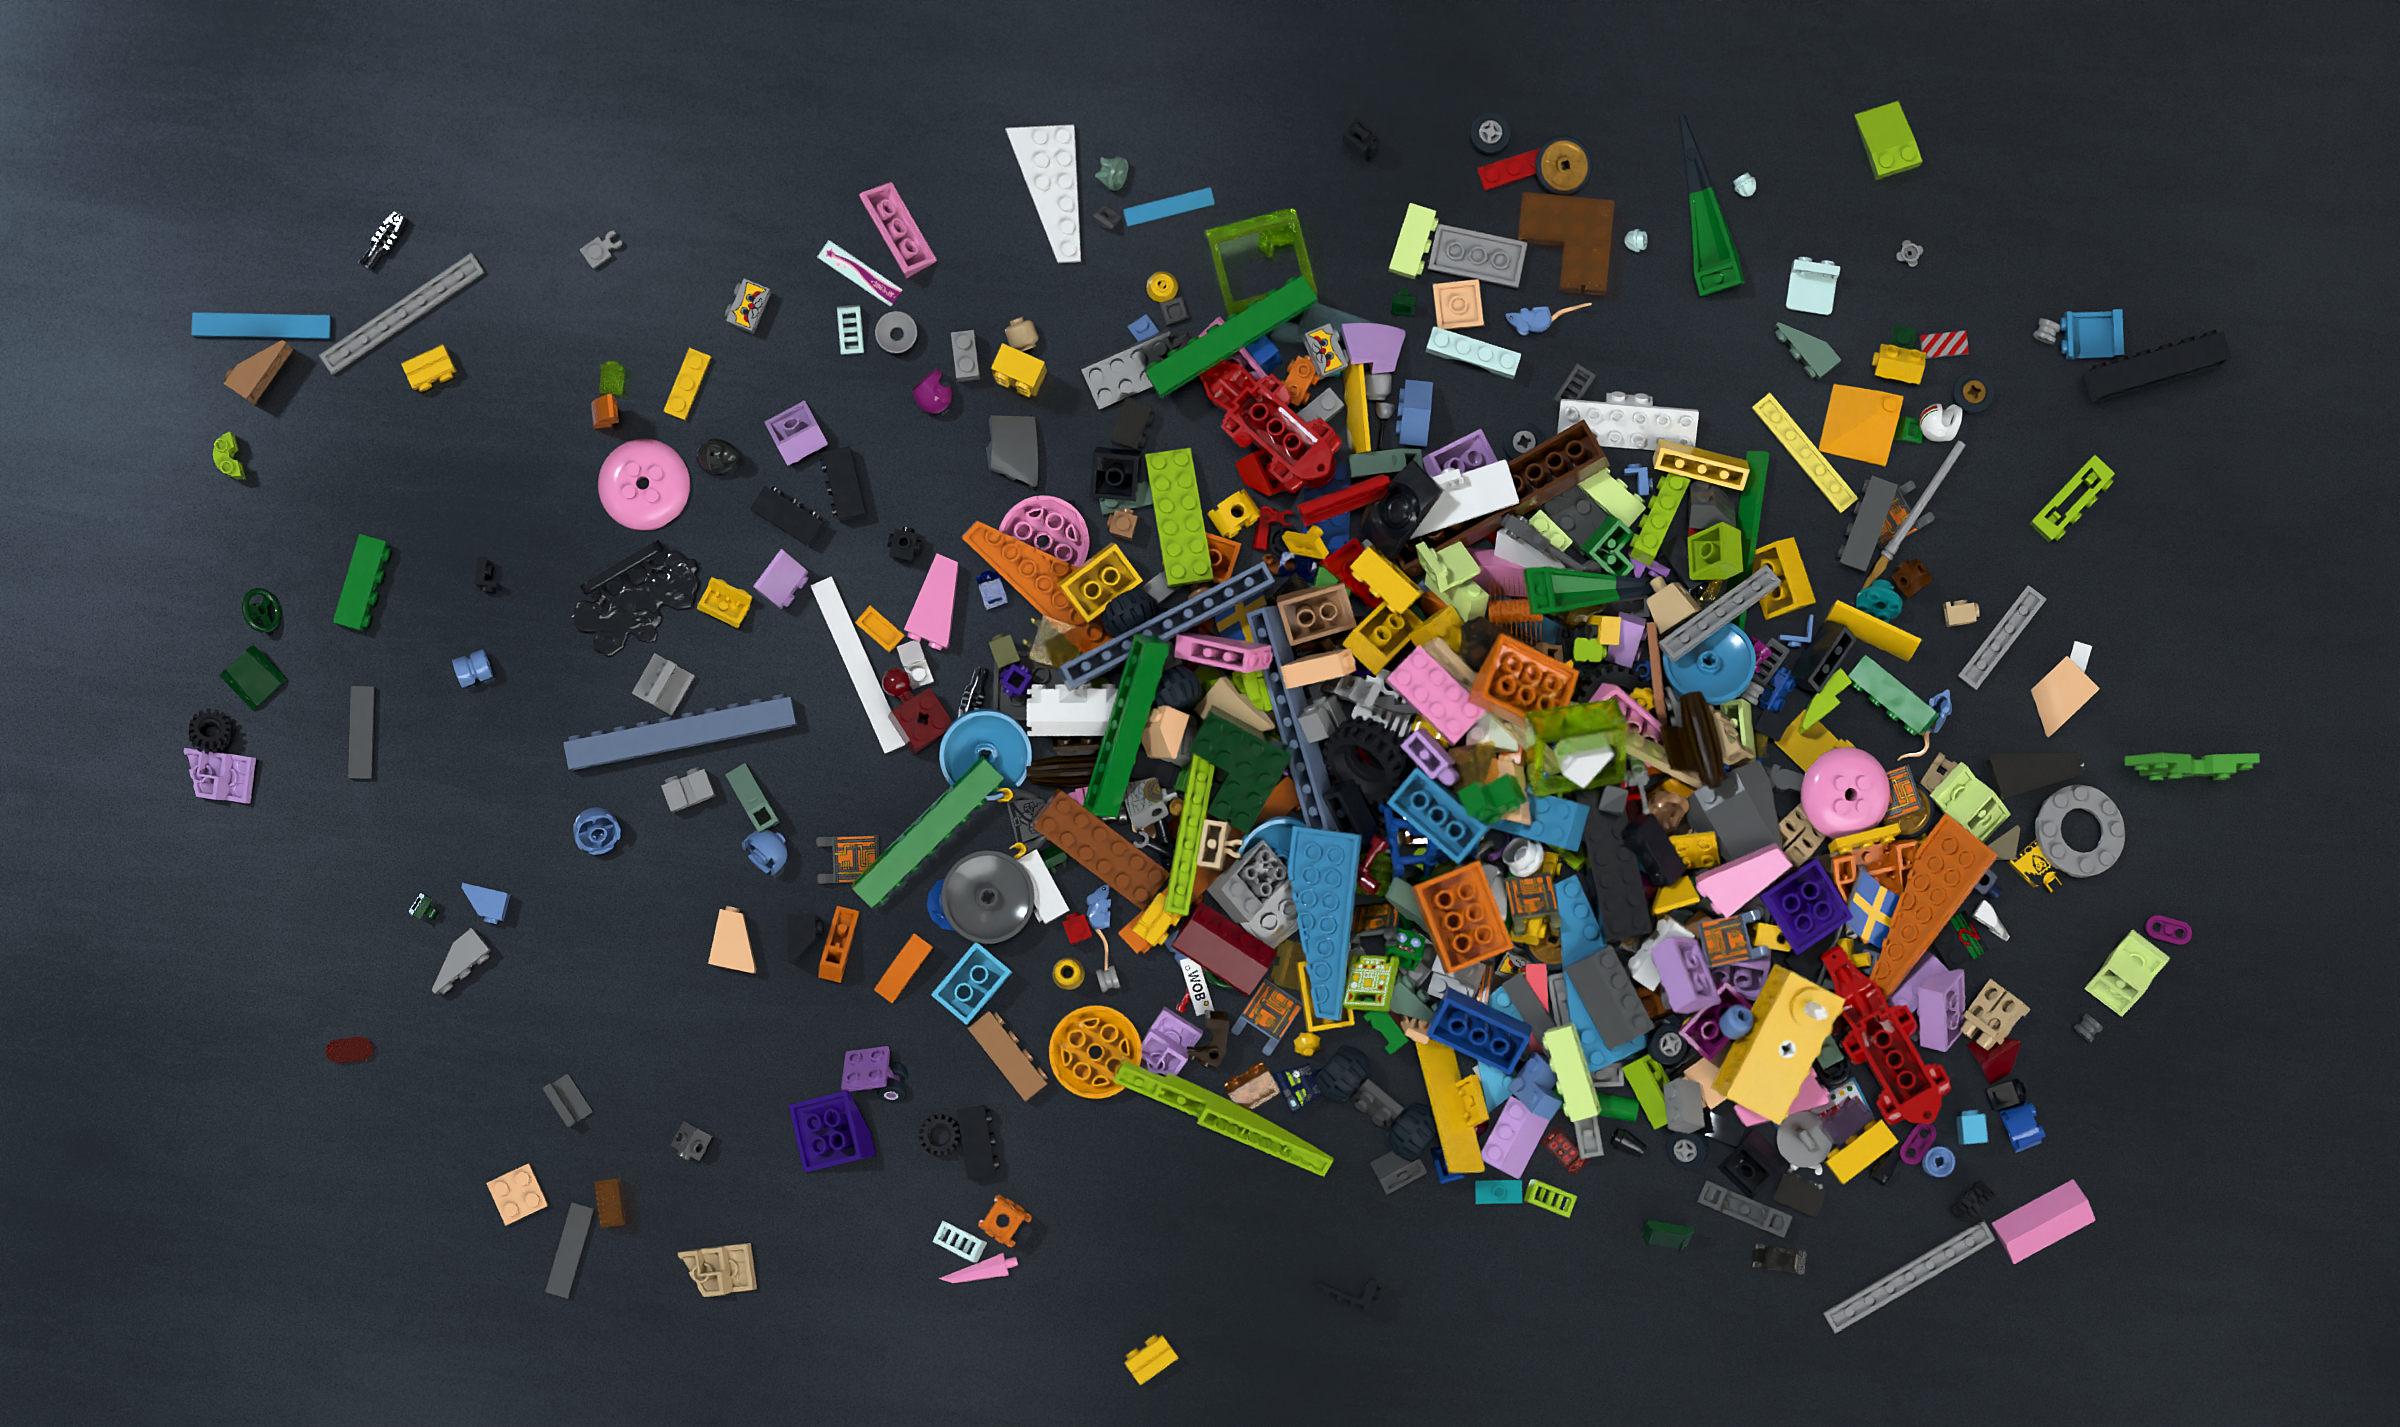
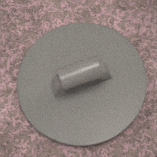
M1799 1112L1788 1116L1780 1125L1777 1133V1146L1781 1155L1792 1165L1812 1167L1821 1163L1827 1157L1826 1155L1829 1154L1832 1146V1133L1826 1121L1819 1115L1811 1112Z

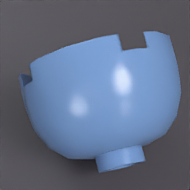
M599 807L586 809L576 818L573 825L574 839L581 850L588 851L589 854H603L610 851L617 839L619 841L620 838L619 824L615 816L607 809Z
M770 830L755 831L742 842L743 850L745 851L748 848L751 853L748 856L749 859L766 874L769 871H772V876L776 874L787 859V848L784 844L786 840L778 832L773 833Z

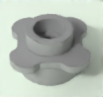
M1905 240L1902 243L1901 251L1896 254V258L1898 261H1905L1910 267H1914L1918 263L1919 255L1923 253V248L1911 243L1909 240Z

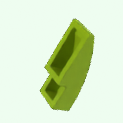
M1841 668L1831 676L1820 694L1815 693L1798 728L1800 735L1840 704L1836 695L1852 683Z

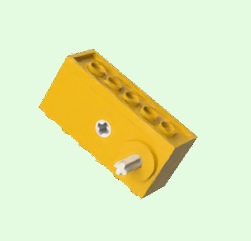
M1774 964L1750 1010L1754 1018L1752 1029L1743 1038L1734 1041L1710 1088L1780 1125L1787 1118L1792 1101L1798 1097L1803 1080L1810 1074V1066L1821 1053V1045L1825 1038L1830 1035L1833 1028L1832 1024L1835 1018L1841 1014L1845 1000Z

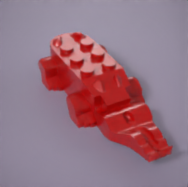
M1223 360L1198 376L1204 384L1209 400L1226 413L1224 415L1225 418L1222 420L1221 428L1240 448L1247 447L1253 442L1272 461L1269 472L1288 492L1295 493L1302 487L1309 489L1320 488L1331 481L1336 471V460L1333 454L1341 447L1342 439L1321 417L1318 420L1313 419L1305 423L1288 407L1292 400L1291 392L1273 374L1269 377L1265 376L1263 379L1260 378L1256 382L1240 364Z
M1835 946L1821 955V960L1825 964L1833 982L1835 995L1845 1000L1841 1016L1852 1028L1847 1032L1848 1035L1844 1036L1845 1040L1841 1041L1852 1064L1866 1062L1881 1087L1882 1094L1878 1095L1879 1100L1876 1103L1884 1120L1890 1125L1896 1124L1903 1119L1912 1123H1932L1941 1107V1097L1951 1091L1950 1079L1941 1064L1937 1066L1934 1063L1932 1065H1925L1908 1037L1915 1032L1917 1025L1907 1005L1888 1007L1877 983L1856 969L1841 946Z

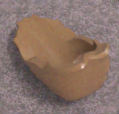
M1657 791L1649 799L1648 808L1650 809L1649 813H1654L1669 838L1676 832L1681 819L1689 809L1687 797L1679 796L1676 792Z

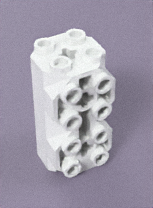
M1057 684L1055 689H1046V685H1032V689H1027V694L1032 695V699H1027V726L1032 727V731H1027V736H1104L1118 691L1116 685L1101 684V689H1093L1092 684H1083L1078 689L1068 691L1065 684Z

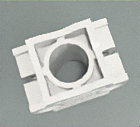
M1383 669L1377 674L1376 678L1369 675L1366 676L1365 681L1376 683L1382 687L1377 697L1394 696L1395 705L1408 704L1395 690L1388 691L1384 687L1386 679L1393 672ZM1357 704L1351 715L1353 719L1361 715L1364 720H1367L1368 717L1374 718V723L1376 724L1383 722L1385 729L1389 728L1399 732L1398 740L1402 739L1403 736L1408 738L1413 723L1409 722L1411 715L1389 712L1374 705L1370 708Z

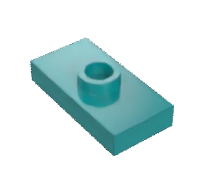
M1522 1180L1475 1181L1476 1204L1522 1203Z

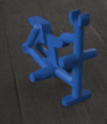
M1378 803L1379 811L1384 813L1388 836L1387 841L1390 843L1387 849L1390 850L1393 866L1392 879L1394 877L1403 879L1404 865L1423 864L1424 875L1430 876L1437 864L1453 860L1444 851L1438 849V846L1430 839H1427L1426 852L1423 855L1400 856L1397 840L1399 828L1408 829L1410 835L1426 836L1406 819L1394 818V809L1391 806ZM1480 841L1473 848L1474 852L1468 854L1469 857L1477 855Z

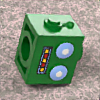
M1397 927V943L1394 946H1387L1385 943L1386 952L1384 956H1389L1390 959L1392 956L1398 957V966L1414 971L1420 959H1423L1426 937Z

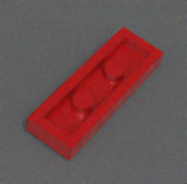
M1539 149L1477 168L1484 191L1536 175L1535 161Z

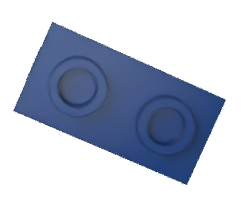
M1784 667L1776 670L1769 682L1775 689L1773 691L1766 687L1758 700L1760 702L1759 708L1762 710L1766 708L1775 714L1783 708L1784 699L1796 686V682L1789 676L1791 670L1788 671Z

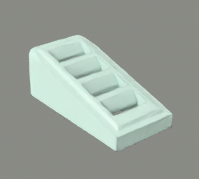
M860 305L837 307L841 354L863 353ZM856 313V317L853 318L842 317V314ZM857 322V327L843 328L844 323ZM858 332V336L844 337V333ZM858 341L859 344L856 346H845V342Z
M942 1221L933 1239V1242L975 1263L978 1262L987 1244L986 1241L945 1221ZM948 1229L952 1230L947 1241L944 1242L943 1239ZM956 1234H959V1237H958V1239H957L955 1245L952 1246L951 1244H952V1242H953V1240H954ZM965 1238H967L968 1241H967V1243H966V1245H965V1247H964V1249H963V1251H962V1250H960V1248H961V1246H962V1244H963ZM975 1242L976 1244H975V1246H974V1248H973L971 1254H968L969 1251H970V1249H971V1247H972V1245H973V1243Z

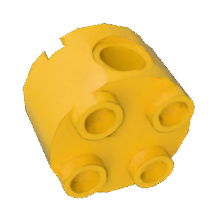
M1244 488L1241 492L1238 491L1217 505L1216 511L1212 509L1207 515L1221 535L1230 540L1239 534L1242 526L1245 525L1248 528L1256 523L1260 517V510ZM1231 512L1237 513L1239 518L1234 517Z

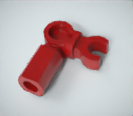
M1269 506L1261 507L1259 509V525L1255 526L1252 548L1268 551L1271 533L1269 524L1275 525L1279 523L1281 526L1292 527V523L1284 521V516H1293V511L1284 510L1283 512H1278V509H1272Z

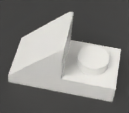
M913 640L897 646L902 665L910 675L912 690L933 683L934 680L920 643Z

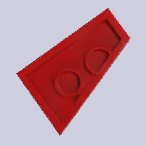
M1353 538L1318 563L1341 583L1344 582L1345 586L1367 606L1374 609L1385 599L1382 596L1377 598L1369 591L1371 586L1364 580L1361 583L1351 574L1353 570L1350 566L1364 552L1358 539Z

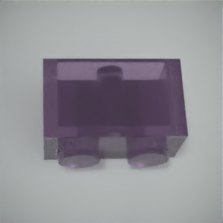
M1857 1095L1852 1098L1846 1096L1838 1103L1840 1108L1834 1113L1830 1110L1820 1118L1822 1123L1818 1125V1128L1835 1148L1843 1144L1874 1118L1873 1114Z

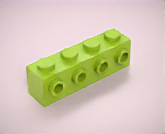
M1668 472L1666 477L1661 476L1656 487L1660 491L1657 496H1652L1647 508L1651 509L1648 516L1643 515L1638 526L1642 530L1639 535L1635 533L1629 545L1633 547L1630 558L1651 566L1690 479Z

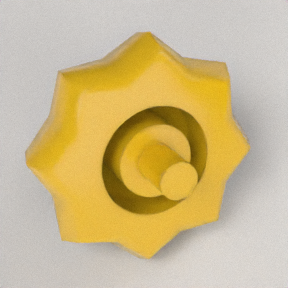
M1635 688L1629 694L1648 713L1655 707L1654 694L1650 688Z
M1301 1032L1293 1040L1295 1044L1294 1051L1303 1057L1315 1056L1317 1051L1322 1048L1320 1037L1314 1035L1313 1032Z

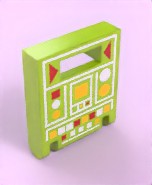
M1353 954L1342 1005L1346 1009L1389 1011L1399 965L1398 957L1392 956L1390 959L1389 956L1361 955L1360 957ZM1358 994L1376 995L1375 1002L1361 1001Z

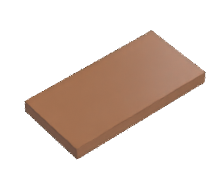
M1649 622L1647 623L1654 702L1658 721L1662 725H1666L1668 719L1664 703L1665 690L1661 650L1656 623Z

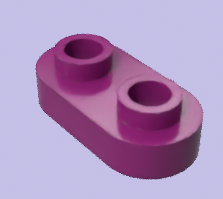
M2155 915L2150 917L2145 924L2146 933L2151 938L2183 945L2192 937L2191 927L2179 920ZM2154 923H2158L2161 927L2158 932L2153 930ZM2177 929H2180L2183 932V936L2181 938H2178L2175 935V931Z
M1918 1123L1912 1129L1899 1150L1900 1158L1904 1163L1917 1164L1926 1154L1936 1138V1129L1931 1123ZM1922 1129H1925L1928 1132V1136L1926 1138H1922L1920 1136V1131ZM1910 1148L1915 1151L1913 1157L1907 1155V1150Z

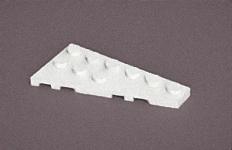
M1074 125L1005 128L1057 262H1081Z

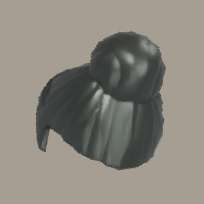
M717 438L709 439L706 443L701 444L696 456L700 467L710 474L729 472L735 467L740 458L739 452L732 444Z

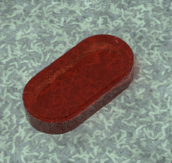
M365 1037L336 1039L331 1041L326 1047L327 1058L335 1063L365 1060L373 1052L371 1041Z

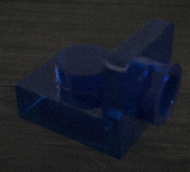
M988 570L976 577L986 610L1008 603L997 571Z

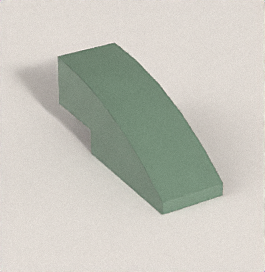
M1394 877L1385 898L1407 920L1415 921L1425 932H1428L1410 888L1412 886Z

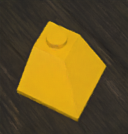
M1688 875L1680 876L1672 886L1658 888L1648 907L1649 915L1662 913L1700 901Z

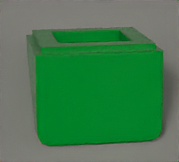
M1907 416L1899 417L1893 439L1921 444L1923 434L1919 428V420Z

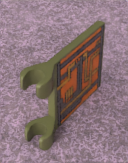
M1550 872L1532 874L1526 877L1504 878L1515 937L1524 936L1525 927L1523 920L1549 917L1551 931L1559 932L1561 930L1562 923Z

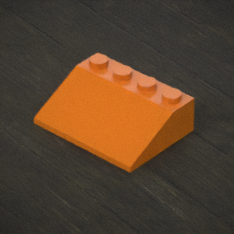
M1501 633L1474 680L1468 701L1545 739L1560 733L1579 671Z
M1480 861L1410 887L1445 974L1453 973L1514 948Z

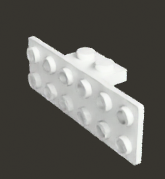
M1623 392L1607 393L1606 402L1561 399L1557 434L1584 419L1600 446L1655 450L1660 438L1695 447L1699 411L1653 406V397L1642 393L1635 395H1626Z
M1502 460L1463 474L1459 468H1448L1443 470L1440 475L1434 477L1430 475L1444 489V492L1410 539L1518 504L1519 498L1507 461Z

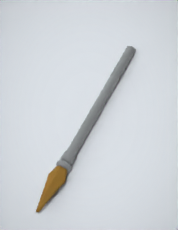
M1958 440L1893 539L1884 548L1885 550L1881 551V556L1874 563L1862 590L1870 587L1886 569L1889 560L1893 559V555L1897 552L1900 543L1966 444Z

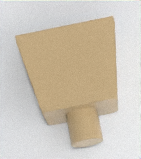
M1658 576L1650 582L1655 594L1647 599V604L1660 634L1670 633L1703 611L1679 582L1667 585L1662 576Z

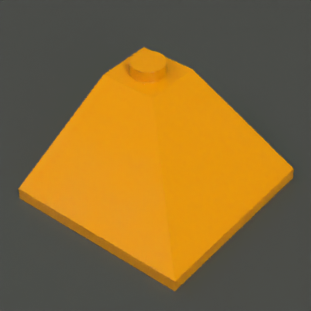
M1833 384L1818 451L1886 467L1900 415L1903 396Z

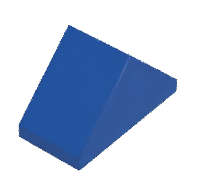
M1442 1146L1430 1149L1440 1184L1464 1178L1462 1173H1449Z

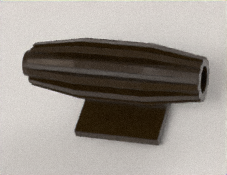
M1700 691L1689 692L1680 697L1682 727L1660 726L1670 770L1697 773L1702 785L1707 786L1708 789L1718 788L1721 786L1722 781L1725 780L1723 751L1714 717L1703 693Z
M1100 736L1053 737V751H1056L1057 756L1031 761V766H1026L1027 780H1032V784L1052 787L1089 786L1098 757L1096 752L1099 749Z

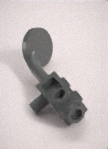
M1508 513L1500 524L1508 530L1506 534L1516 541L1519 538L1541 553L1547 552L1574 571L1601 574L1602 568L1597 561L1589 560L1581 565L1551 545V540L1528 526L1530 521L1519 514L1515 517Z

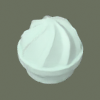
M1749 173L1733 181L1735 191L1742 196H1751L1756 190L1755 178L1751 177Z
M1640 229L1630 231L1625 237L1626 246L1635 252L1645 250L1647 247V233L1640 231Z

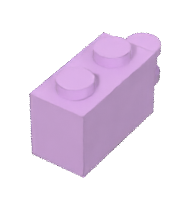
M1620 611L1618 617H1621L1619 645L1608 646L1605 660L1609 661V664L1616 663L1631 668L1633 661L1638 662L1642 649L1638 648L1640 640L1645 641L1647 636L1646 619Z
M1425 728L1417 729L1401 745L1432 780L1439 778L1446 785L1455 784L1459 781V773L1452 767L1456 761Z

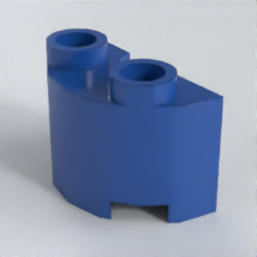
M2024 1100L2018 1104L1998 1110L2003 1124L2008 1131L2015 1153L2041 1144V1139L2045 1138V1133L2041 1124H2036L2034 1116H2037V1113L2032 1103L2027 1104Z

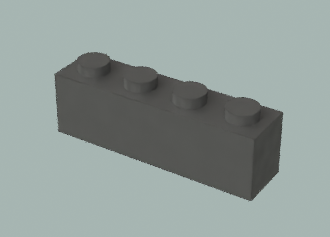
M1873 475L1871 480H1865L1861 491L1865 493L1862 502L1857 501L1853 514L1857 515L1855 523H1849L1845 533L1846 536H1849L1847 544H1841L1837 557L1841 558L1840 564L1866 573L1896 493L1897 484Z

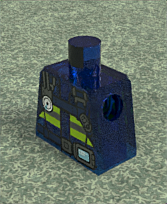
M1305 1064L1273 1074L1291 1114L1296 1113L1322 1094L1316 1083V1077L1323 1068L1313 1072L1310 1064Z

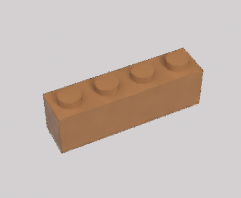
M989 1011L968 1027V1030L1024 1101H1027L1047 1085L1045 1080L1048 1077L1040 1067L1035 1069L1030 1063L1033 1058L1026 1049L1022 1051L1016 1045L1019 1040L1010 1030L1007 1033L1002 1025L1005 1022L998 1013L992 1014Z

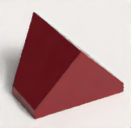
M2005 1037L2001 1045L1996 1042L1988 1051L1976 1042L1978 1038L1967 1044L1969 1051L1989 1085L2011 1073L2021 1041Z

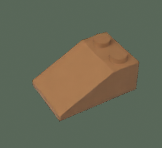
M284 340L277 342L237 364L235 368H230L224 377L226 379L224 384L254 405L288 358L293 348Z
M1344 582L1302 589L1277 596L1278 608L1290 646L1357 627Z

